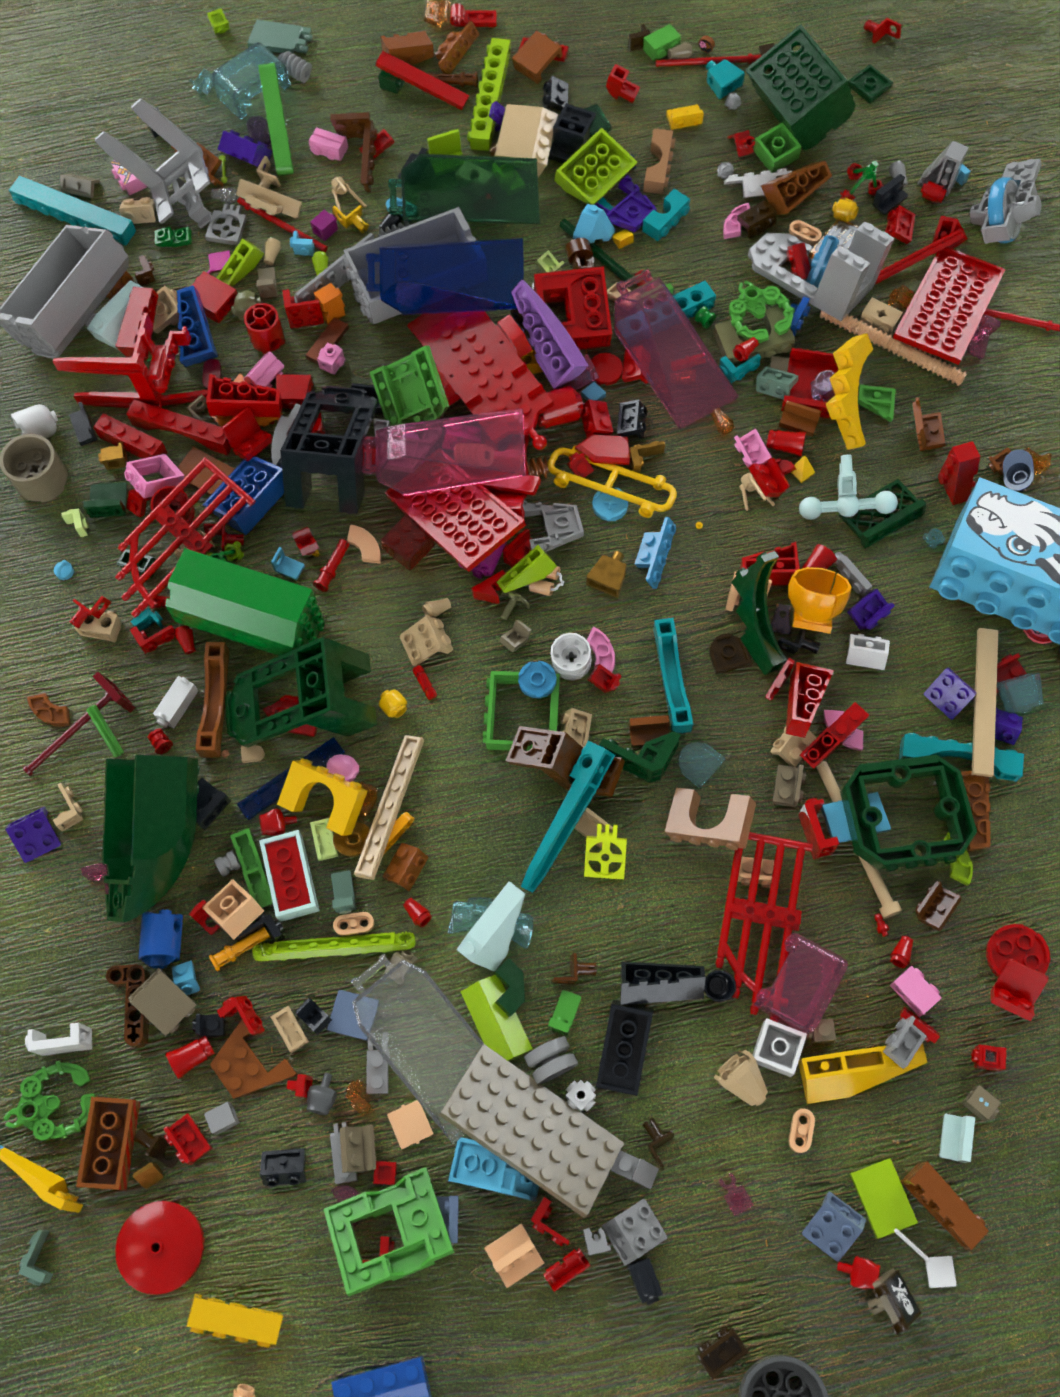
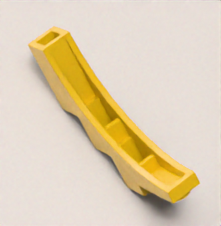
M868 333L852 337L833 353L839 370L829 378L835 396L826 403V407L831 420L836 419L847 450L863 447L866 444L859 418L858 386L863 364L873 350Z

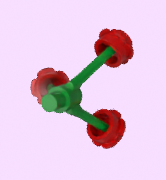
M873 161L865 168H862L857 163H852L847 168L848 178L850 180H857L861 177L862 173L863 177L851 191L845 189L843 193L840 192L841 198L854 200L856 197L853 193L865 179L871 178L873 181L868 185V193L875 196L876 191L884 186L882 181L876 180L878 162Z

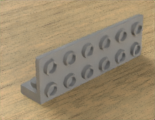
M372 233L368 234L356 245L374 239V235ZM342 255L301 288L294 296L295 302L315 300L314 292L329 283H332L335 288H339L345 282H348L350 279L346 275V267L343 262L345 255Z

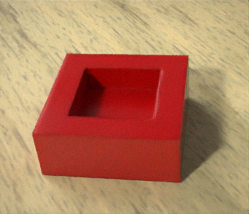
M376 1161L373 1184L395 1185L397 1162Z

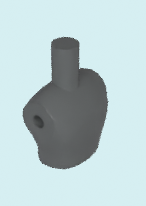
M324 1073L321 1086L312 1085L309 1087L307 1111L325 1116L328 1115L337 1097V1092L329 1088L332 1079L331 1074Z

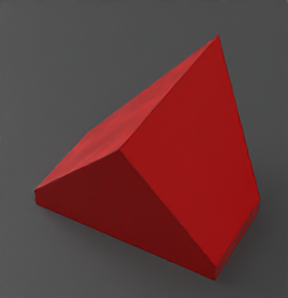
M941 215L932 243L958 229H961L964 233L963 239L948 247L954 249L966 241L968 237L958 219Z

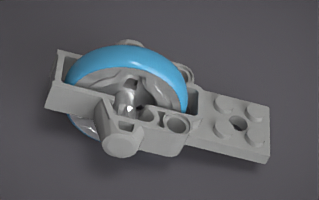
M1041 158L1007 164L1002 178L997 179L991 187L986 189L981 203L971 207V223L982 227L981 232L985 244L992 242L1010 243L1014 241L1020 232L1021 222L1040 214L1041 200L1037 193L1035 181L1042 165Z

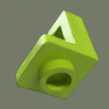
M222 8L207 13L215 34H222L230 29L229 21L226 20Z

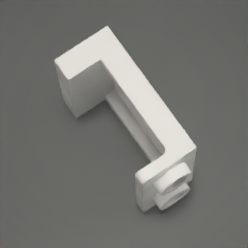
M80 1023L70 1024V1037L46 1040V1034L30 1029L28 1030V1036L25 1038V1045L28 1051L41 1056L91 1050L92 1028Z

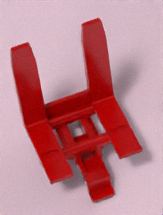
M144 313L131 358L65 357L54 358L53 364L59 371L128 375L137 391L74 393L73 397L77 403L82 401L83 405L130 408L133 400H137L161 408L162 393H166L172 368L175 367V356L178 354V346L190 345L191 336L187 327L183 326L182 331H170L165 345H155L150 338L153 323L148 313ZM147 348L152 356L149 370L144 364Z

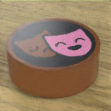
M704 35L699 40L698 46L703 52L710 53L715 47V42L710 36Z

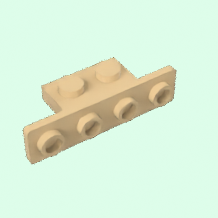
M244 179L239 181L236 195L245 198V202L249 203L250 207L259 210L260 208L265 209V212L270 215L283 213L298 218L302 204L301 201Z

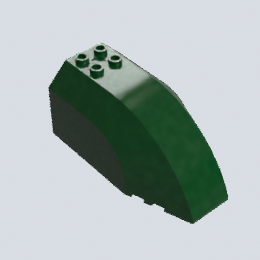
M135 755V760L106 759L102 863L107 865V876H104V883H108L109 894L105 895L107 921L128 922L143 914L164 897L181 874L191 852L195 835L197 795L199 793L197 775L200 771L198 759L156 755Z

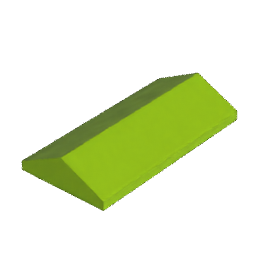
M496 975L477 981L462 990L461 994L484 1044L507 1061H511L532 1051L533 1048L516 1012L509 1017L495 1003L505 992V988L501 980Z

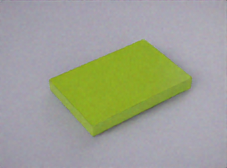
M891 1158L850 1173L876 1239L894 1233L895 1229L902 1230L918 1223Z

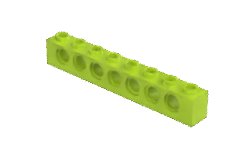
M491 38L490 45H487L488 56L484 59L485 69H482V81L479 82L480 93L476 95L477 106H474L473 109L474 119H471V132H468L467 138L468 142H470V148L473 150L490 151L496 122L489 117L491 104L495 101L500 104L511 54V42L509 39Z

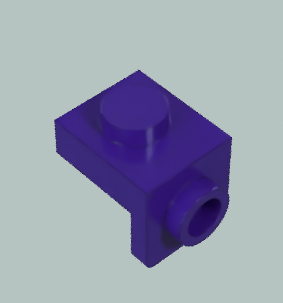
M497 101L491 104L489 117L496 122L494 128L496 132L501 129L505 108Z

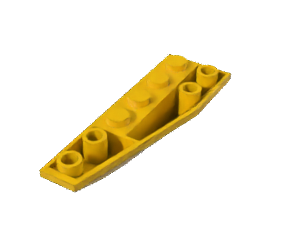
M923 1043L909 1065L904 1069L883 1052L886 1046L801 1058L798 1064L807 1104L849 1098L928 1063Z

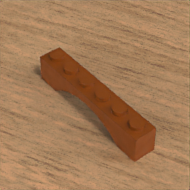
M206 642L205 697L195 748L201 758H220L230 653L225 642Z

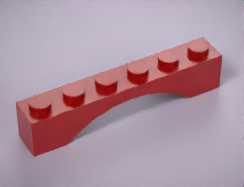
M133 400L126 413L131 424L142 429H160L178 433L195 440L212 451L227 456L232 448L220 426L137 400Z

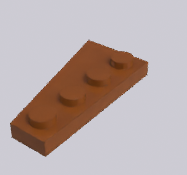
M972 770L963 771L961 774L977 833L969 844L968 850L986 849L991 846L989 777L972 775Z

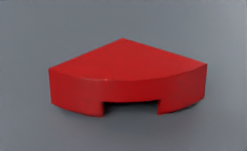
M775 459L784 476L796 470L792 462Z

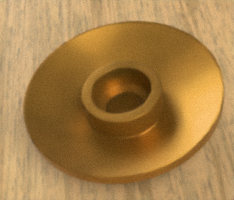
M356 822L352 835L341 836L335 833L333 836L335 849L345 856L361 855L370 828L363 823Z

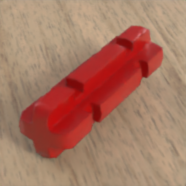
M421 665L414 667L413 673L417 677L427 699L432 700L436 698L437 693L432 687Z

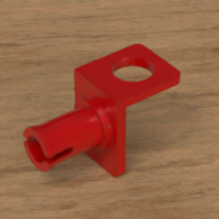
M886 18L880 24L868 19L864 24V30L873 33L872 43L874 44L885 34L897 39L901 37V24ZM891 25L896 27L897 33L891 30Z
M749 130L728 136V139L734 138L738 157L754 152L753 146L755 141L752 142L754 137L750 136Z
M204 524V533L207 534L210 531L209 528H212L215 524ZM225 526L216 534L222 535L223 552L227 543L234 544V542L238 541L244 546V534H227Z
M101 596L90 610L76 599H73V602L79 605V610L69 622L79 629L88 616L92 615L99 619L111 604V601ZM104 603L103 607L98 610V607Z

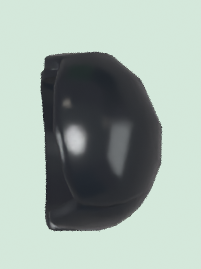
M712 971L705 977L704 991L710 999L716 1002L730 1000L736 992V982L733 976L726 971Z

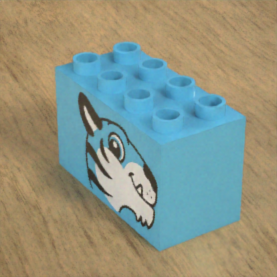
M979 477L955 523L929 588L937 590L946 599H959L974 605L983 614H996L1011 620L1012 624L1020 629H1033L1046 634L1051 641L1060 644V508Z

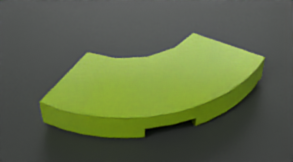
M949 831L944 840H951ZM966 849L963 855L957 858L956 862L950 863L949 877L968 886L972 879L973 864Z

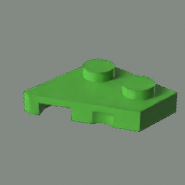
M860 385L858 404L892 422L896 389Z

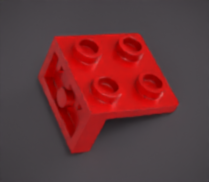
M289 289L282 290L284 307L290 328L316 326L324 323L319 300L296 303L295 297L291 296Z
M246 407L222 426V430L235 455L246 461H249L267 447L273 439L271 434L261 430L249 407Z
M1008 959L990 991L991 1003L1031 1022L1035 1015L1034 1004L1049 978L1047 975L1013 959Z

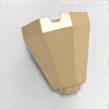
M744 1050L741 1052L743 1056L739 1057L735 1054L718 1069L720 1076L715 1075L714 1079L719 1085L751 1106H759L766 1100L765 1096L768 1091L756 1059L750 1052Z

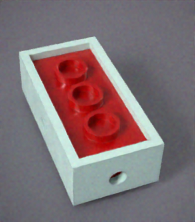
M296 830L259 840L276 918L282 922L319 912L304 840L300 831Z

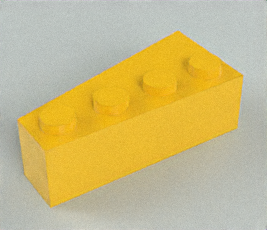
M195 1293L187 1320V1327H191L190 1331L203 1334L204 1330L213 1332L212 1336L225 1339L226 1335L235 1336V1341L248 1343L250 1339L257 1341L258 1346L270 1348V1344L276 1345L283 1315L255 1307L249 1309L247 1306L238 1303L225 1304V1301L217 1298H208L206 1300L202 1299V1295Z

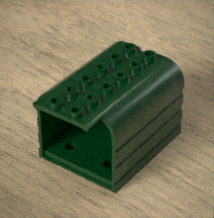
M801 24L746 69L752 85L756 89V93L778 121L785 124L802 146V150H808L816 146L827 137V132L831 129L835 131L851 117L855 110L856 104L853 100L851 89L848 86V80ZM795 46H801L798 51H792ZM773 68L771 73L765 74L767 69Z

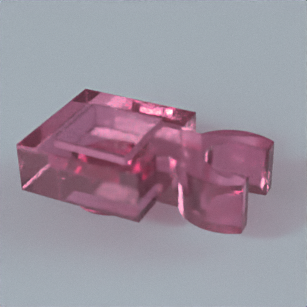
M729 1173L728 1176L731 1179L729 1185L724 1184L722 1179H719L718 1182L723 1189L727 1190L728 1193L723 1197L733 1216H736L752 1207L753 1203L743 1185L736 1187L735 1176Z

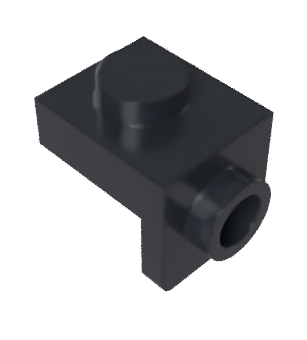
M308 998L295 1011V1014L317 1035L332 1021L311 998Z

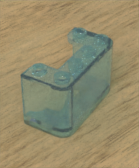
M257 42L213 71L212 81L217 98L241 120L247 116L245 109L247 105L251 106L250 99L262 91L258 65L275 62L278 82L284 90L291 86L287 67L262 43Z

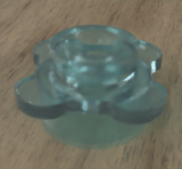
M933 528L929 533L923 535V539L929 543L930 548H936L938 544L945 542L943 533L937 528Z

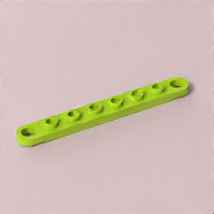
M407 931L405 933L401 932V934L392 932L278 941L273 944L263 943V945L260 943V945L257 944L253 947L252 953L256 961H285L288 959H307L310 957L335 955L347 956L349 954H368L373 952L386 953L389 951L411 949L416 945L415 935L411 932L407 933Z

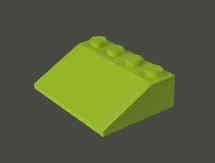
M601 128L556 170L554 181L565 192L586 204L595 205L638 162Z

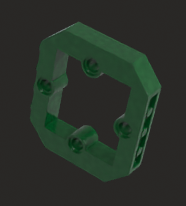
M938 755L860 764L840 791L854 853L878 870L886 869V872L898 870V867L904 866L906 869L918 867L919 864L933 866L941 861H944L945 864L954 863L957 861V858L963 855L977 833L961 771ZM895 773H899L902 779L898 778ZM934 776L941 800L935 805L934 814L939 820L946 821L951 840L929 843L924 840H917L907 846L880 849L875 827L882 821V813L878 808L870 806L865 785L887 782L893 788H900L909 779ZM944 805L950 809V812L944 809ZM866 815L871 816L873 822L868 821ZM915 849H918L922 856L917 855Z

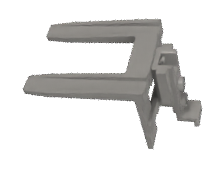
M140 98L131 106L132 110L142 121L177 150L173 156L155 170L119 140L105 131L95 138V142L109 156L151 189L158 219L161 224L174 214L172 204L178 201L186 206L189 217L198 223V227L203 228L212 220V216L203 207L199 193L210 184L209 172L205 166L202 148L156 108ZM179 177H185L186 183H184ZM173 184L175 193L169 197L167 186Z

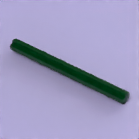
M564 218L560 221L559 226L573 238L576 227ZM590 243L595 258L627 285L633 282V275L595 243Z

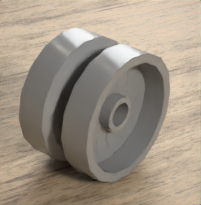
M565 1036L546 1042L524 1056L529 1068L541 1066L532 1074L537 1084L546 1083L578 1065L574 1054L562 1055L570 1047Z

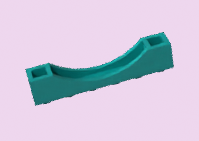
M674 618L654 620L653 631L671 730L678 734L691 732L693 719L681 673Z
M908 733L901 739L899 759L938 755L940 757H959L972 761L973 743L963 744L958 743L957 740L950 739L945 741L939 740L935 736L921 737L916 733ZM995 747L994 776L997 779L1017 782L1023 776L1024 754L1018 753L1016 750L1009 749L1005 751Z

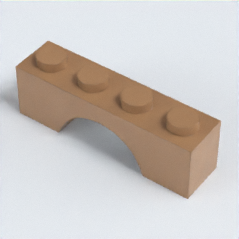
M653 130L650 153L655 155L660 162L654 166L647 167L643 192L663 195L664 188L668 187L669 177H666V175H670L671 164L668 163L672 162L673 151L671 149H674L676 139L673 138V131Z

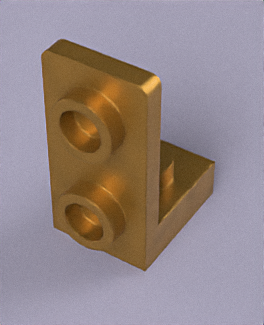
M654 441L650 444H638L630 447L629 455L632 471L641 474V467L644 466L643 457L664 453L665 442Z

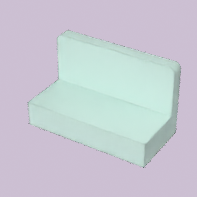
M944 1114L939 1152L940 1158L962 1163L971 1162L975 1117Z

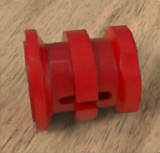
M161 728L155 729L147 737L153 748H155L156 754H164L173 746V742L169 740Z

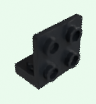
M200 778L197 782L199 793L197 795L196 824L205 831L231 800L224 792L217 790L204 778Z

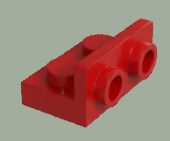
M899 205L888 214L885 232L905 244L912 241L916 214Z
M770 458L765 464L753 463L748 468L765 497H779L790 487L774 458Z
M528 529L519 533L503 549L504 563L511 567H514L531 551L529 539L532 538Z
M1019 653L1013 656L1009 654L1002 658L1001 662L997 663L996 694L1028 677V674L1018 661L1021 657Z

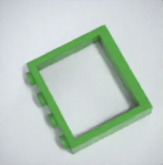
M491 671L490 678H487L486 688L490 689L489 695L485 697V707H488V713H484V725H487V731H483V743H486L487 750H510L513 741L493 740L497 683L519 684V672ZM556 674V687L551 693L549 730L557 731L560 674ZM533 744L528 746L527 751L532 748Z

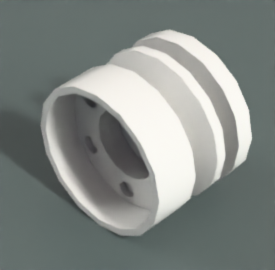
M566 633L555 639L551 646V659L556 674H560V677L565 680L574 681L581 679L588 673L592 661L591 649L588 641L583 636L577 633Z

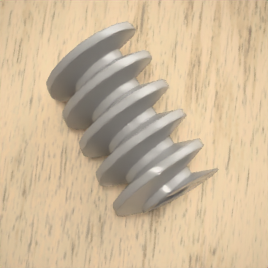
M290 51L281 53L277 57L276 66L279 70L302 83L308 81L312 71L311 63L306 62L301 57H297Z

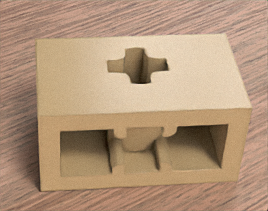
M871 298L863 310L860 320L864 324L868 323V326L877 327L878 331L883 330V333L887 332V335H892L900 322L903 312L875 298Z

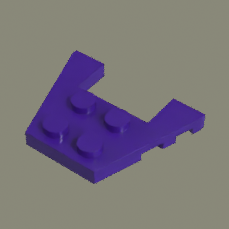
M627 175L618 184V188L628 194L627 197L612 210H608L598 202L595 205L604 210L613 225L636 232L643 226V220L653 210L657 211V208L646 195L639 191V186L637 184L634 185L632 178Z

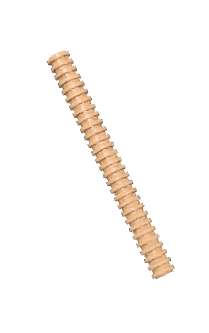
M821 310V319L825 318V321L829 320L835 326L839 325V328L844 327L845 331L848 329L850 333L854 332V335L868 333L870 342L872 341L874 345L878 344V347L882 346L884 350L888 349V352L892 351V354H897L898 357L902 356V359L906 358L908 362L912 361V364L916 363L918 367L922 366V369L926 368L928 372L932 371V374L936 373L938 377L942 376V379L947 378V381L951 380L952 384L957 383V386L961 385L967 375L966 371L962 372V369L958 370L956 366L952 367V364L947 365L946 361L941 362L942 359L937 360V357H931L932 355H927V352L923 353L920 349L917 350L915 347L913 348L910 345L895 340L891 334L887 335V332L883 333V330L878 331L877 327L868 326V323L864 324L862 320L858 321V318L854 319L852 315H847L842 321H839Z

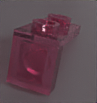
M987 314L984 315L969 343L967 353L982 360L985 356L989 336L1000 327L1001 321Z
M103 863L81 868L82 876L90 881H97L107 876V865H103ZM104 883L106 894H109L108 883Z

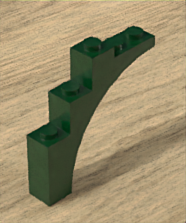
M775 551L761 553L756 558L757 561L748 569L742 568L738 570L735 574L736 577L731 582L742 597L741 605L737 608L736 612L747 627L740 640L764 675L779 670L787 661L774 636L767 606L769 577L774 564L779 558Z

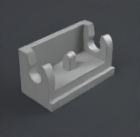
M590 1228L583 1230L588 1255L611 1250L610 1245H607L603 1229H598L600 1238H598L597 1234H594V1240L592 1239Z

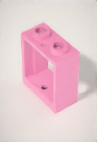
M166 454L127 462L124 472L126 480L133 485L143 498L153 497L155 492L165 486H177L184 479V474ZM159 472L164 478L147 482L142 476Z

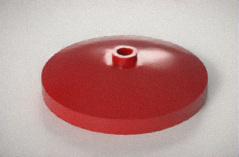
M157 1201L140 1207L125 1221L116 1241L115 1255L119 1272L131 1287L142 1293L157 1295L179 1289L194 1276L201 1264L205 1248L203 1229L197 1217L181 1204L170 1201ZM156 1243L160 1245V1249L157 1252L155 1248Z

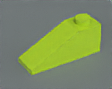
M242 238L217 276V279L233 287L257 266L265 253L254 244Z
M537 545L497 581V584L504 593L544 579L553 572L557 565Z

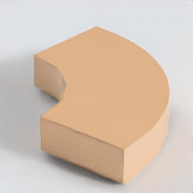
M350 525L347 542L360 550L362 562L381 564V553L376 539L367 530L356 525Z

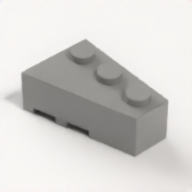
M952 141L924 171L917 185L923 187L924 183L934 182L947 189L945 196L948 197L956 183L969 147Z

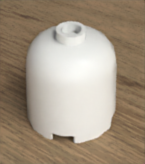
M34 405L11 414L16 428H21L22 435L38 434L47 439L53 436L57 430L56 421H58L55 412H50L44 405Z

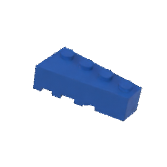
M194 285L177 290L178 329L182 331L183 326H186L191 336L189 346H179L180 362L187 367L217 358L218 355L198 290Z

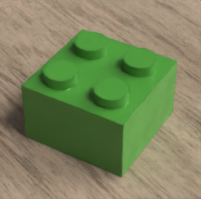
M782 122L755 138L753 151L771 173H775L778 169H782L799 159L802 146Z

